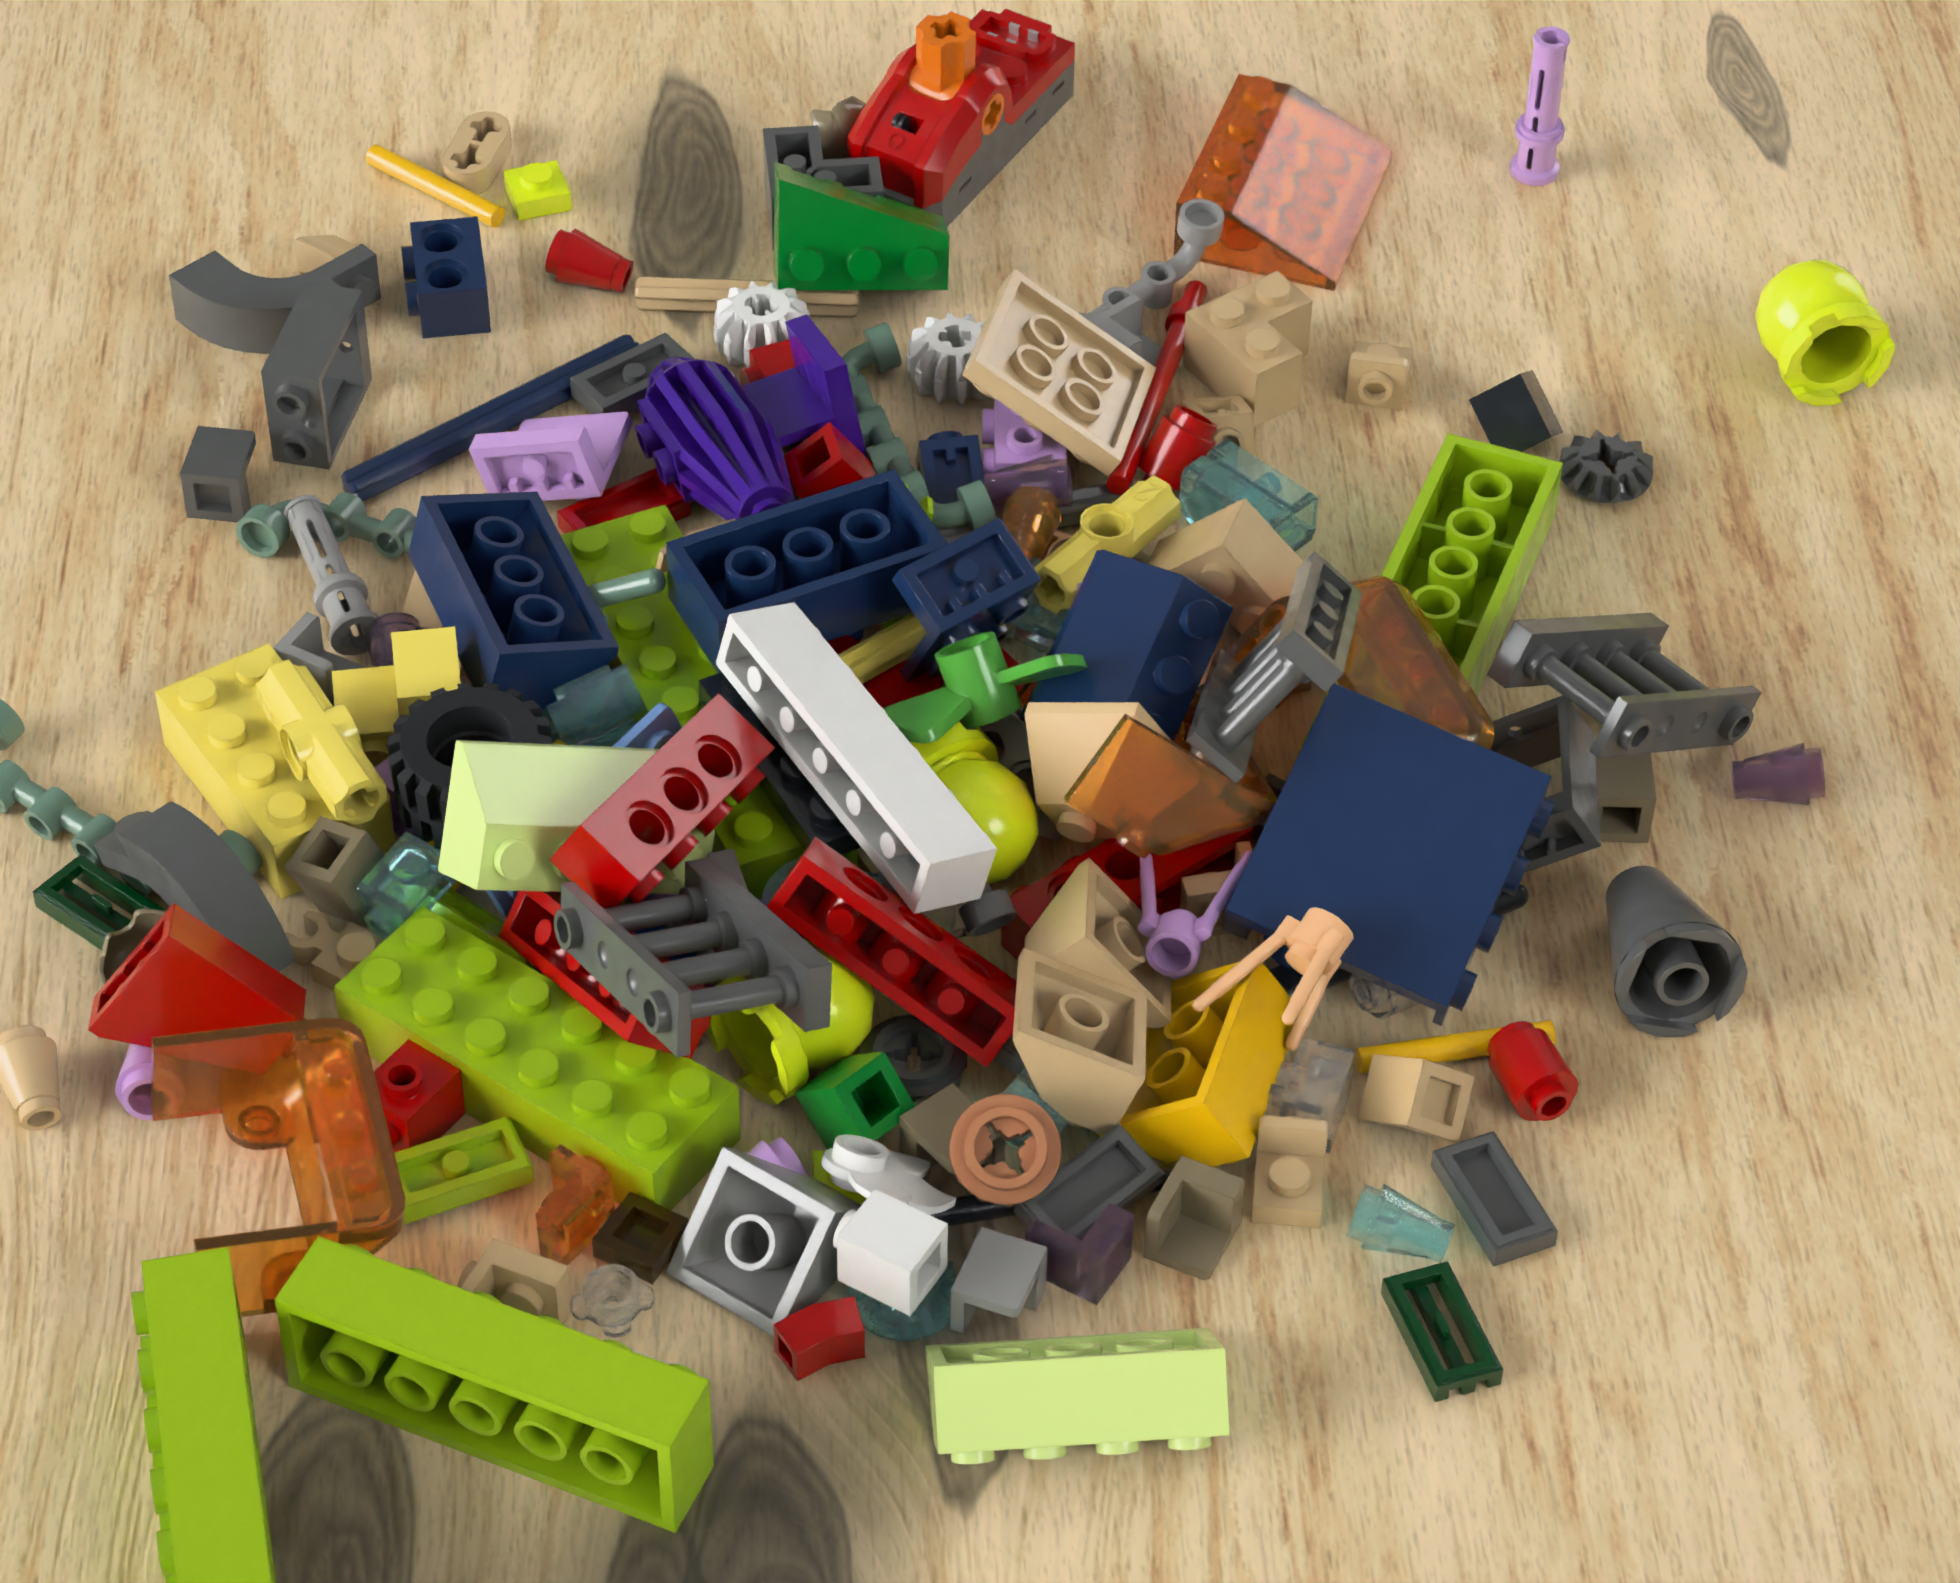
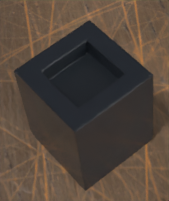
M1533 370L1520 373L1469 399L1492 445L1523 452L1563 433Z

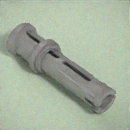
M303 495L291 500L286 505L284 515L288 524L291 525L303 559L315 582L316 588L313 594V604L318 613L327 618L330 625L329 641L331 646L337 653L342 655L354 656L365 653L374 648L381 641L384 634L382 620L377 613L370 611L366 602L368 598L367 586L361 577L349 571L340 546L324 515L319 498L313 495ZM316 542H320L326 557L322 558L315 545ZM328 567H331L333 571L330 575L327 572ZM339 592H342L343 597H344L343 600H339V598H338V593H339ZM356 625L359 632L358 636L353 635L350 626Z

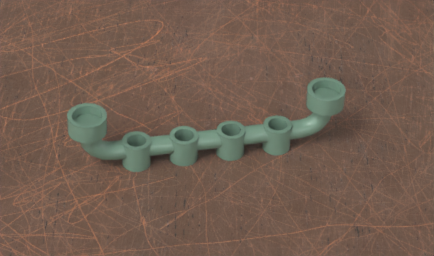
M885 322L864 330L865 342L850 349L842 359L847 365L864 445L867 448V458L872 462L876 475L894 469L901 480L908 485L909 491L917 502L920 503L924 497L929 496L920 471L918 469L914 470L900 437L896 438L893 434L884 409L881 405L877 406L864 375H859L863 368L874 364L879 374L902 365L895 338L890 327ZM981 480L956 488L958 498L956 502L939 504L933 501L934 516L932 523L938 528H950L967 523L972 532L996 519L992 502Z
M348 492L337 495L330 505L321 503L324 515L337 542H344L350 536L373 543L379 553L389 558H397L403 552H409L416 517L410 511L402 508L393 509L383 521L368 517L363 501L356 495ZM286 500L273 506L266 504L254 505L239 520L236 525V535L241 545L247 551L258 557L267 558L273 556L283 546L290 536V527L284 515V510L291 500Z
M0 699V750H6L24 733L25 727L18 714L6 702ZM4 760L0 763V813H5L16 802L28 808L23 814L24 819L38 836L51 841L65 829L75 835L71 840V846L77 855L81 854L99 867L102 866L103 863L94 843L113 832L116 822L105 814H98L94 817L78 808L73 799L58 787L52 786L47 790L30 780L25 771L16 763L10 760ZM224 830L219 835L252 876L262 867L263 862L260 854L245 837L232 830ZM119 872L123 881L142 895L147 896L153 890L144 882Z

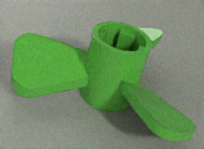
M995 632L979 633L953 642L935 653L934 656L944 680L940 689L885 707L884 710L909 741L930 743L939 740L959 721L966 729L993 723L1016 712L1022 706L1015 688L1017 685L1076 673L1088 667L1083 655L1063 653L1041 657L1008 668Z

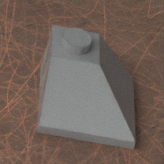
M723 1147L665 1273L773 1336L774 1323L809 1305L815 1304L838 1279L837 1249L833 1246V1237L842 1217L851 1209L857 1211L861 1205L817 1179L736 1149Z

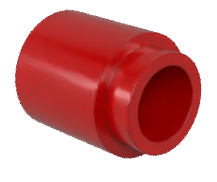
M1176 404L1171 415H1163L1142 454L1138 466L1146 473L1142 481H1146L1154 475L1169 483L1174 495L1177 490L1189 493L1216 444L1212 437L1218 426L1202 414L1183 405Z
M1527 1021L1508 1024L1496 1032L1487 1048L1490 1056L1489 1068L1519 1116L1528 1121H1549L1564 1114L1571 1106L1572 1100L1578 1091V1081L1548 1034L1542 1029L1535 1028L1532 1023Z

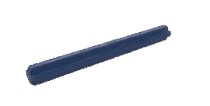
M630 335L617 337L344 471L341 476L344 492L352 493L364 502L469 450L475 434L506 432L520 425L526 419H532L573 399L570 387L571 377L638 346L639 343L635 342Z

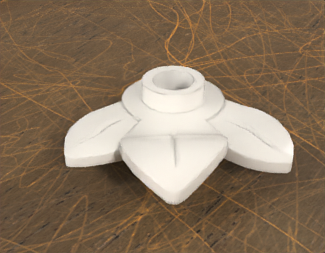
M849 1134L837 1136L833 1148L827 1149L824 1152L821 1162L822 1167L832 1175V1182L842 1189L860 1193L866 1198L869 1197L874 1189H877L927 1214L945 1212L955 1205L956 1197L937 1190L922 1179L928 1173L931 1164L927 1160L891 1151L877 1141Z

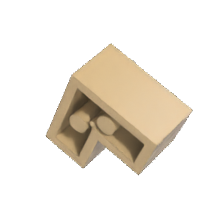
M1275 271L1186 312L1183 366L1218 397L1240 394L1254 412V427L1299 406L1303 356L1307 355L1309 350L1313 301L1279 271Z
M1243 498L1160 539L1147 564L1184 575L1233 606L1234 609L1228 621L1251 645H1257L1285 616L1297 570L1304 562L1249 501Z

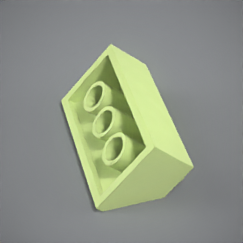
M456 740L438 872L476 890L561 892V883L572 881L549 859L580 824L659 749ZM695 829L691 834L700 843L673 871L662 862L657 869L665 878L649 894H679L685 882V861L708 858V853H712L715 829L707 837Z
M1208 1328L925 1345L934 1444L938 1454L951 1453L952 1463H987L995 1460L994 1451L1023 1449L1024 1458L1055 1459L1067 1455V1446L1096 1444V1453L1130 1454L1139 1451V1441L1167 1439L1168 1448L1197 1450L1210 1447L1212 1445L1211 1437L1230 1435L1225 1347Z

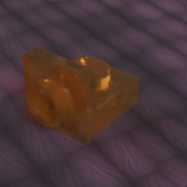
M559 1144L549 1154L553 1191L545 1197L535 1216L540 1256L568 1266L592 1242V1238L615 1211L611 1173L595 1158L587 1155L580 1156Z

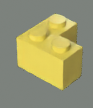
M455 626L391 632L394 665L332 671L334 706L343 704L350 712L361 738L363 752L374 768L388 758L387 744L389 735L395 734L393 725L398 717L409 715L408 706L418 699L424 701L431 699L430 692L443 687L446 691L458 689L457 684H461Z

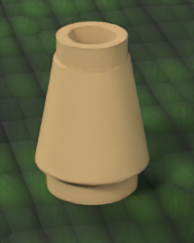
M23 1025L8 1029L0 1034V1085L17 1116L20 1118L22 1127L33 1131L49 1128L62 1117L57 1046L51 1038L46 1036L42 1028L34 1025Z

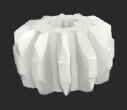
M751 281L748 289L730 288L728 298L717 301V310L714 313V341L717 344L718 352L726 355L729 365L745 364L748 367L750 366V349L788 340L785 322L806 314L810 317V313L807 310L806 302L797 298L795 288L778 290L775 281H772L767 286H758Z
M948 311L945 319L939 320L934 317H927L924 327L912 329V337L909 340V353H907V372H909L910 381L915 382L919 395L935 394L938 404L943 403L947 399H956L962 406L968 397L978 400L985 399V395L971 381L962 376L985 321L976 323L973 313L963 318H956Z

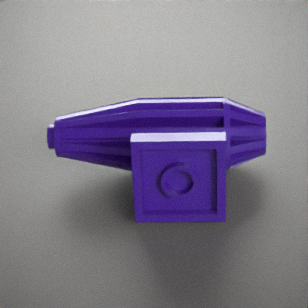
M807 314L785 322L795 363L794 368L743 386L728 368L707 360L674 357L661 362L652 371L648 380L645 398L637 401L643 423L635 426L636 436L645 458L654 459L657 472L663 484L666 486L673 483L686 503L695 500L727 521L734 518L737 520L796 501L782 447L810 437L829 422L867 457L847 365Z

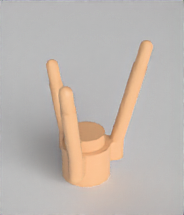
M1310 908L1301 921L1291 916H1286L1273 935L1196 998L1193 1002V1008L1199 1012L1206 1009L1285 944L1289 949L1285 954L1286 961L1294 970L1303 975L1282 1014L1283 1023L1290 1025L1294 1022L1285 1043L1288 1050L1294 1051L1298 1048L1313 1018L1329 980L1341 965L1340 957L1354 939L1353 933L1340 918L1321 908Z

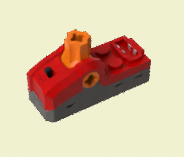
M981 9L971 20L968 17L951 11L941 16L927 15L916 26V44L897 55L889 66L883 80L873 92L847 136L848 158L879 157L884 197L943 216L946 227H948L1073 96L1075 43L1052 33V25L1008 9H1004L1000 14Z

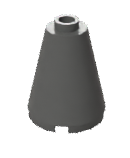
M1636 866L1618 874L1611 881L1606 891V907L1615 997L1620 1009L1628 1017L1630 1023L1637 1030L1657 1037H1685L1698 1032L1695 1024L1706 1020L1712 1015H1715L1717 1021L1730 1013L1744 992L1748 974L1742 951L1736 940L1659 869L1651 866Z

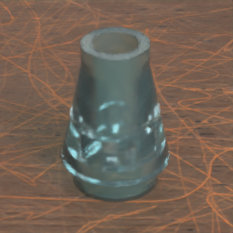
M1384 1183L1381 1189L1364 1184L1346 1236L1361 1241L1360 1249L1427 1258L1441 1263L1448 1248L1455 1224L1437 1217Z

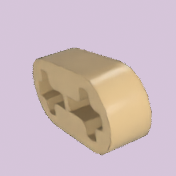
M488 111L468 116L461 123L443 154V178L477 195L487 191L511 152V129L508 119L502 114Z

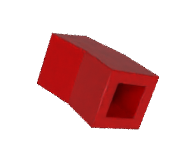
M854 1296L809 1305L773 1324L774 1352L797 1381L828 1365L865 1358V1330Z

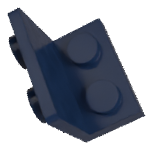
M1000 517L899 569L892 579V582L926 631L925 636L900 670L906 682L925 672L930 679L942 675L934 655L940 649L953 642L979 633L995 632L1000 643L1011 633L1007 625L1029 609L1030 605L1027 602V598L1041 581V578Z

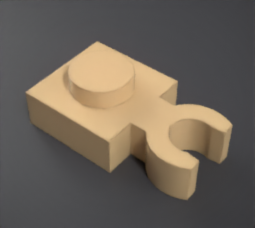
M307 911L303 915L305 933L311 936L310 938L302 939L294 934L285 933L296 958V961L293 963L311 965L313 981L333 991L334 986L385 940V938L353 922L341 933H338L331 929L330 921L326 916L315 911Z

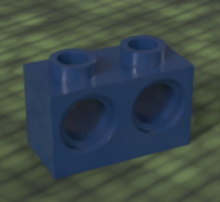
M478 216L410 222L412 245L401 246L404 280L416 279L414 282H405L408 316H420L422 338L491 332L488 291Z

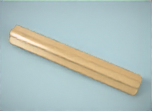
M641 276L637 278L635 284V304L639 310L715 313L717 301L728 298L730 288L736 287L745 290L748 289L751 281L758 286H767L772 281ZM795 290L797 298L806 302L810 316L853 318L858 314L859 290Z

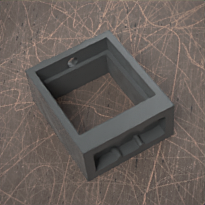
M305 282L261 370L273 461L330 470L372 381L362 290ZM342 342L351 344L350 348L346 347Z
M1562 695L1456 734L1529 767L1561 757L1563 791L1545 797L1555 802V806L1542 836L1538 839L1528 834L1519 855L1530 859L1525 873L1601 846L1596 757L1590 752L1594 743V732L1570 700ZM1511 727H1520V728H1521L1520 730H1516V731H1515V730H1510Z

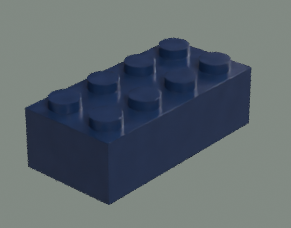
M893 469L666 542L668 598L717 673H720L721 670L717 667L716 660L729 614L795 602L810 622L820 631L824 639L830 641L913 613L892 582V579L899 569L940 549L948 543Z

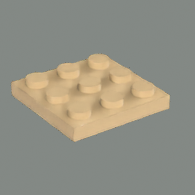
M1013 269L998 291L962 376L971 381L982 394L997 399L1020 415L1031 428L1046 433L1069 449L1080 462L1092 465L1106 476H1109L1122 461L1156 367L1022 273Z

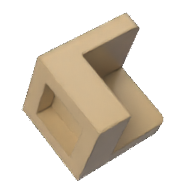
M1373 1054L1358 1117L1360 1120L1369 1123L1403 1127L1439 1140L1459 1143L1475 1076L1425 1059Z

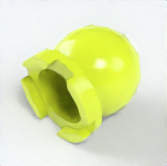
M1821 259L1786 265L1763 287L1755 312L1760 341L1766 350L1778 361L1779 374L1798 401L1813 406L1842 403L1843 401L1839 394L1854 389L1862 382L1869 389L1889 368L1895 352V344L1890 337L1889 326L1875 307L1870 306L1863 285L1844 267Z
M959 721L937 741L930 743L910 742L996 846L997 851L987 883L991 884L1007 879L1026 862L1038 836V813L1026 783L998 762L995 745L980 727H976L975 730H966Z
M807 938L803 939L832 963L830 1027L804 1032L774 1004L713 1015L706 1030L716 1053L728 1047L735 1061L746 1072L736 1079L740 1086L757 1100L772 1106L779 1104L788 1097L794 1096L797 1090L806 1085L809 1078L808 1071L816 1072L828 1068L842 1057L851 1056L871 1030L875 1000L873 986ZM743 976L728 978L715 986L745 981L746 979Z

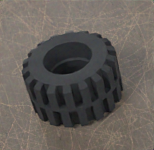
M471 682L457 684L458 689L446 691L443 687L430 692L431 699L427 701L416 700L408 706L409 715L399 716L394 723L395 734L389 735L387 748L397 809H399L400 819L406 829L412 828L414 837L423 844L434 840L435 849L441 851L456 740L553 744L551 727L547 717H542L541 707L534 700L524 702L522 692L513 688L503 692L500 691L499 684L486 682L483 687H472Z

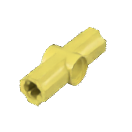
M1152 475L1146 481H1138L1112 504L1101 503L1085 509L1080 517V530L1034 567L1041 578V581L1033 590L1039 599L1040 605L1056 614L1060 613L1063 609H1070L1077 594V585L1082 583L1097 550H1106L1132 558L1179 519L1181 502L1173 494L1170 484Z
M288 659L269 666L264 677L255 684L257 700L279 732L284 755L294 775L301 781L310 779L337 821L345 820L353 826H357L374 819L379 808L388 802L387 788L383 779L363 752L358 729L348 709L343 704L332 706L305 665L298 666L292 664Z

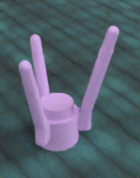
M1247 850L1243 854L1203 916L1199 918L1184 909H1175L1163 915L1157 914L1153 857L1148 852L1141 854L1140 887L1142 917L1138 925V931L1149 938L1145 956L1149 965L1155 971L1169 976L1172 980H1176L1194 969L1204 941L1210 938L1214 925L1229 903L1253 851Z

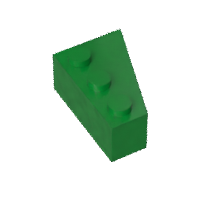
M775 162L773 272L778 290L795 288V290H948L949 232L943 216L879 195H875V197L843 187L842 183L827 178L825 180L794 171L790 166Z

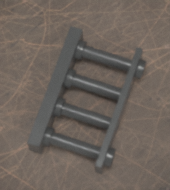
M1316 551L1297 570L1285 616L1240 663L1234 660L1222 648L1213 656L1186 741L1192 745L1191 752L1205 769L1216 775L1223 772L1235 784L1245 775L1258 726L1300 682L1309 683L1312 680L1326 692L1344 674L1362 592Z
M1652 613L1514 620L1487 673L1490 678L1504 688L1549 685L1601 723L1603 726L1590 749V752L1598 758L1734 745L1750 728L1754 718L1752 710L1762 693L1753 685L1709 689L1661 654V646L1659 645L1669 625Z
M710 857L685 861L684 887L680 889L678 895L603 909L574 881L561 883V909L557 910L554 916V930L560 947L579 962L646 1027L650 1034L659 1039L676 1057L690 1055L691 1020L774 1004L804 1032L830 1027L832 963ZM684 922L685 926L637 935L629 933L630 931ZM713 949L716 952L663 963L658 960L659 958ZM743 976L746 979L745 981L693 991L687 987Z

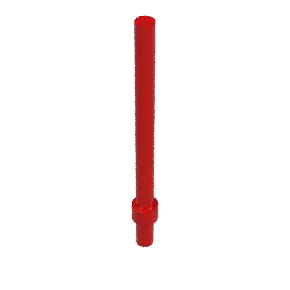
M1193 280L1187 283L1180 301L1172 305L1166 318L1165 329L1167 334L1154 363V367H1156L1154 376L1122 461L1108 476L1106 482L1108 490L1113 494L1123 495L1131 486L1142 454L1147 446L1185 350L1186 312L1203 305L1206 298L1207 287L1200 281Z

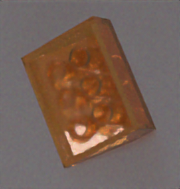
M1239 74L1176 203L1173 256L1176 255L1185 242L1177 233L1181 206L1192 199H1207L1218 204L1223 209L1225 217L1221 238L1215 244L1206 247L1204 254L1199 260L1200 262L1263 276L1279 271L1291 282L1335 291L1392 161L1393 151L1293 85L1271 81L1262 76L1252 77Z

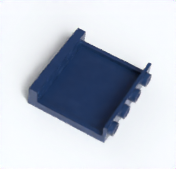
M1334 683L1328 691L1225 909L1223 930L1247 940L1252 929L1270 937L1275 933L1286 916H1291L1301 921L1307 911L1313 907L1331 912L1350 928L1354 937L1340 957L1342 963L1339 968L1436 1010L1432 1022L1442 1026L1450 1006L1462 1011L1473 989L1478 974L1468 971L1467 968L1476 948L1489 953L1504 917L1493 911L1502 891L1514 896L1530 861V859L1519 855L1528 834L1540 839L1555 806V802L1545 798L1552 776Z

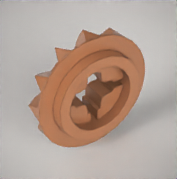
M998 1094L975 1102L963 1112L952 1131L949 1157L958 1183L975 1195L980 1202H990L1011 1207L1015 1204L1037 1198L1055 1178L1061 1160V1139L1054 1121L1037 1103L1018 1095ZM989 1126H991L996 1135L1000 1134L1006 1141H1011L1016 1137L1020 1140L1027 1134L1031 1136L1024 1141V1145L1017 1153L1020 1163L1019 1169L1023 1174L1019 1175L1015 1168L1010 1169L1004 1161L998 1162L995 1165L990 1163L984 1168L981 1167L986 1162L987 1156L993 1151L991 1133L987 1129Z

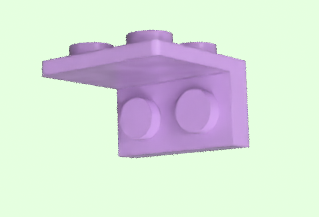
M628 412L526 419L522 421L518 431L475 434L469 452L487 493L537 491L542 501L584 500L591 497H601L630 430L632 421Z

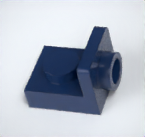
M943 431L929 436L927 440L919 441L916 467L920 471L929 496L934 502L948 504L958 501L956 488L977 480H981L986 488L978 435L962 436L957 431Z

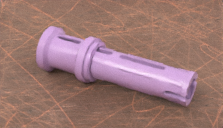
M1552 26L1538 29L1533 36L1534 47L1528 81L1526 110L1517 120L1514 131L1519 144L1518 152L1512 157L1510 163L1511 175L1517 181L1531 186H1544L1557 179L1560 165L1555 158L1557 145L1563 140L1565 131L1564 124L1558 114L1570 37L1565 30Z

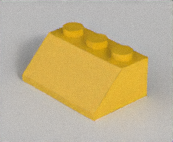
M1239 962L1172 981L1171 1022L1161 1029L1147 1027L1145 1080L1119 1122L1150 1157L1165 1162L1178 1161L1182 1155L1211 1167L1233 1164L1250 1157L1258 1134L1259 1119L1265 1115L1273 1094V1089L1288 1050L1285 1043L1294 1025V1022L1287 1025L1282 1021V1014L1289 1004L1291 997L1264 963H1261L1228 992L1216 999L1201 1012L1194 1010V1000ZM1096 1132L1100 1138L1103 1136V1134Z

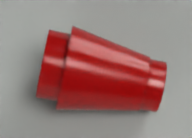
M560 229L549 248L545 271L556 275L557 282L623 293L630 281L634 262L624 258L619 253L578 229H574L571 233Z

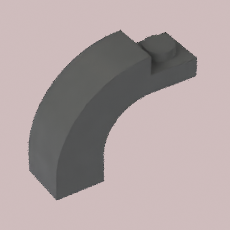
M363 244L310 272L293 277L266 278L249 274L233 265L217 251H213L169 275L175 318L178 322L210 343L248 353L270 354L305 282L360 289L363 294L364 308L381 299L377 256Z
M170 801L153 813L144 811L130 814L120 819L114 825L113 832L94 843L104 866L144 882L158 893L170 907L173 903L177 904L275 970L280 972L296 961L281 923L247 868L208 825L182 806Z

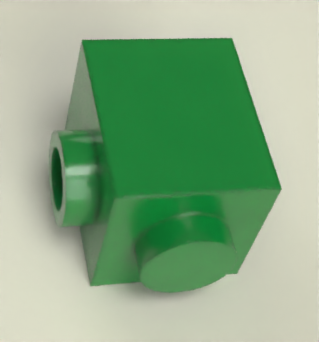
M884 1051L844 1056L794 1093L827 1149L833 1148L837 1136L845 1134L858 1135L876 1141L899 1124V1116L915 1107L914 1102Z

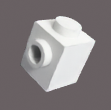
M874 1189L857 1211L851 1209L842 1217L836 1228L833 1246L837 1249L838 1281L911 1316L947 1269L948 1224L886 1193Z

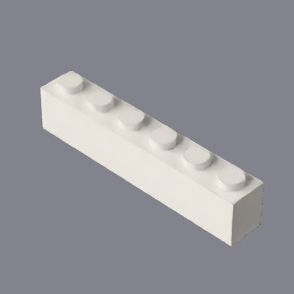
M792 602L729 614L716 660L717 667L911 911L917 914L981 899L997 851L996 846L796 603Z

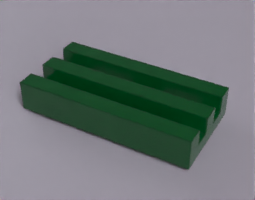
M81 854L33 891L35 905L38 909L100 950L103 948L108 932L121 930L131 920L114 910L112 903L98 894L91 895L73 883L74 879H78L131 915H133L134 911L143 908L165 910Z
M1448 1261L1383 1278L1381 1295L1435 1402L1448 1399L1449 1391L1458 1388L1461 1395L1474 1392L1477 1382L1485 1381L1488 1388L1501 1384L1503 1368ZM1435 1283L1475 1363L1466 1364L1450 1333L1451 1329L1443 1313L1438 1309L1427 1287L1428 1284ZM1406 1290H1409L1449 1370L1444 1369Z

